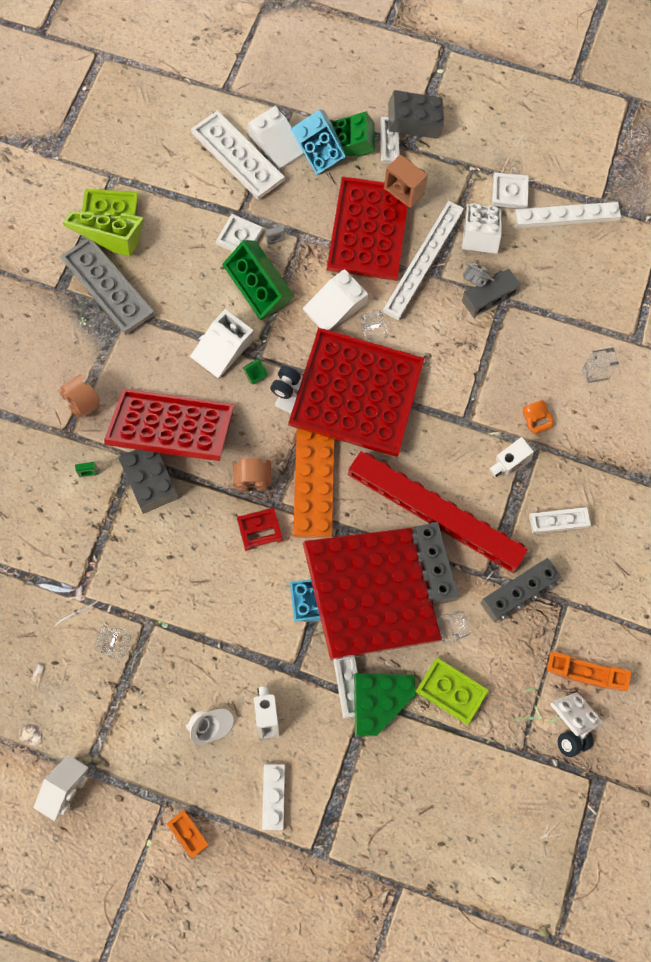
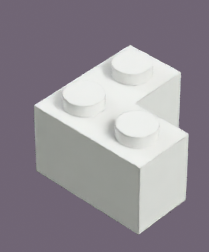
M67 755L44 779L34 809L53 821L60 815L64 816L71 806L69 801L75 795L76 789H81L88 778L86 773L89 767Z

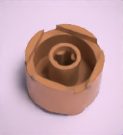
M81 374L60 386L61 389L58 390L60 396L70 403L68 408L72 414L78 418H84L102 406L91 385L83 383L85 378Z
M259 458L239 459V463L233 461V486L238 488V492H248L249 488H257V491L261 492L268 491V487L271 486V461L266 460V463H262V459Z

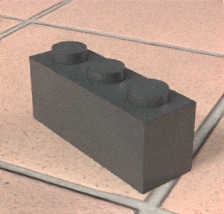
M510 269L497 272L492 277L494 281L489 279L482 287H469L464 291L462 303L473 318L518 294L521 284Z

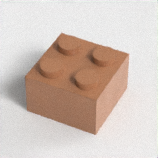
M400 154L386 168L384 189L411 209L424 195L428 174Z

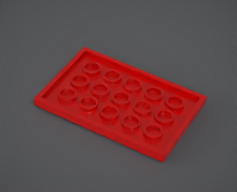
M342 176L326 271L340 273L345 269L352 275L397 281L408 206L384 189V182Z
M123 389L104 438V445L220 461L234 404Z

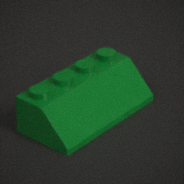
M243 240L222 264L260 320L284 308L295 296L256 240Z

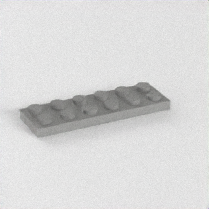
M87 238L60 256L65 265L124 335H127L155 315L150 306L94 241Z

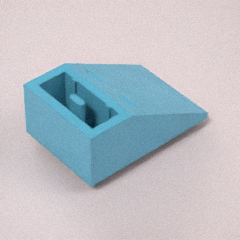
M324 110L316 111L290 128L316 175L346 157L334 127Z
M311 579L290 582L294 622L321 621Z

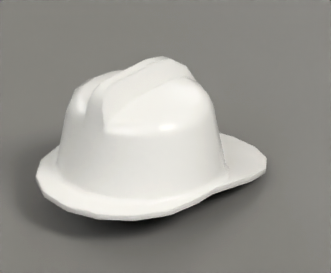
M216 709L210 712L199 711L191 717L190 721L186 724V728L190 732L191 741L200 746L226 736L233 726L234 719L233 715L226 709Z

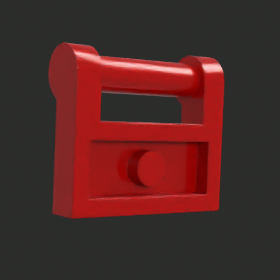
M274 508L237 517L245 551L276 541L277 543L283 542ZM274 529L275 534L248 540V535Z

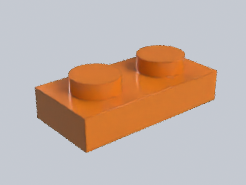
M185 810L166 823L191 859L209 846V843Z

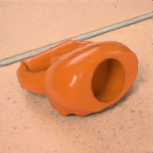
M539 400L523 407L527 426L532 433L538 434L552 428L553 417L548 411L544 400ZM548 418L549 422L533 427V422Z

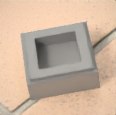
M283 226L265 230L268 245L285 240Z

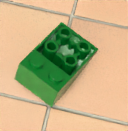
M367 111L331 122L346 156H362L375 152V123Z

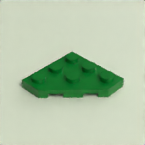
M354 674L355 736L376 737L415 696V675Z

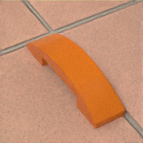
M553 651L550 652L547 672L592 686L628 692L632 672L612 666L609 668L573 659L569 655Z

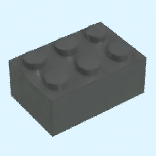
M394 90L388 101L389 132L438 139L444 128L443 98Z
M133 450L118 457L142 514L178 499L176 490L159 453Z

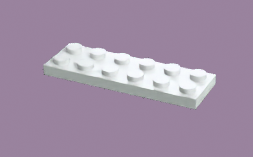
M218 110L191 129L192 134L258 200L285 181V177Z

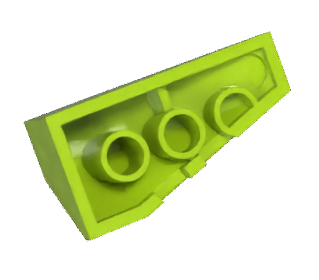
M71 211L62 223L65 227L110 251L130 257L138 246L144 219L127 213H121V216H111L110 213L94 215L93 212Z

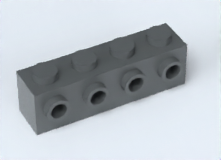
M438 522L416 526L412 539L414 545H417L418 548L417 557L419 564L422 563L423 566L422 576L429 588L427 589L429 601L432 600L433 606L456 601L458 592Z
M546 558L483 598L481 605L493 622L497 620L502 622L511 616L509 612L514 609L516 611L521 610L527 605L525 602L532 599V601H535L543 595L541 592L545 589L550 591L558 586L557 581L561 578V575L550 560Z

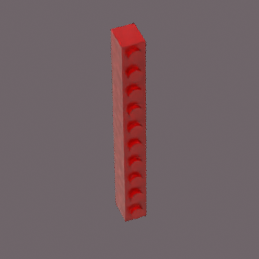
M360 451L348 469V476L425 522L429 524L438 522L442 532L511 573L516 571L528 550L523 543L511 540L506 533L494 530L489 523L477 520L472 513L462 511L457 508L455 503L445 501L438 493L428 491L421 483L411 481L404 473L394 471L389 464L377 461L368 452Z

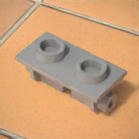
M465 262L468 267L463 272L464 279L479 287L484 286L489 279L494 281L489 276L491 272L486 268L480 267L474 262L473 264Z

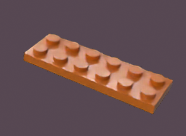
M298 428L296 436L293 537L331 538L334 439Z

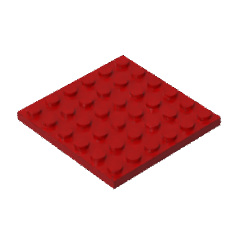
M318 327L288 426L398 457L424 358Z
M412 528L307 540L302 543L330 660L429 644L442 640L432 600L429 601L427 582H424L422 576L423 567L418 561V549L413 543Z

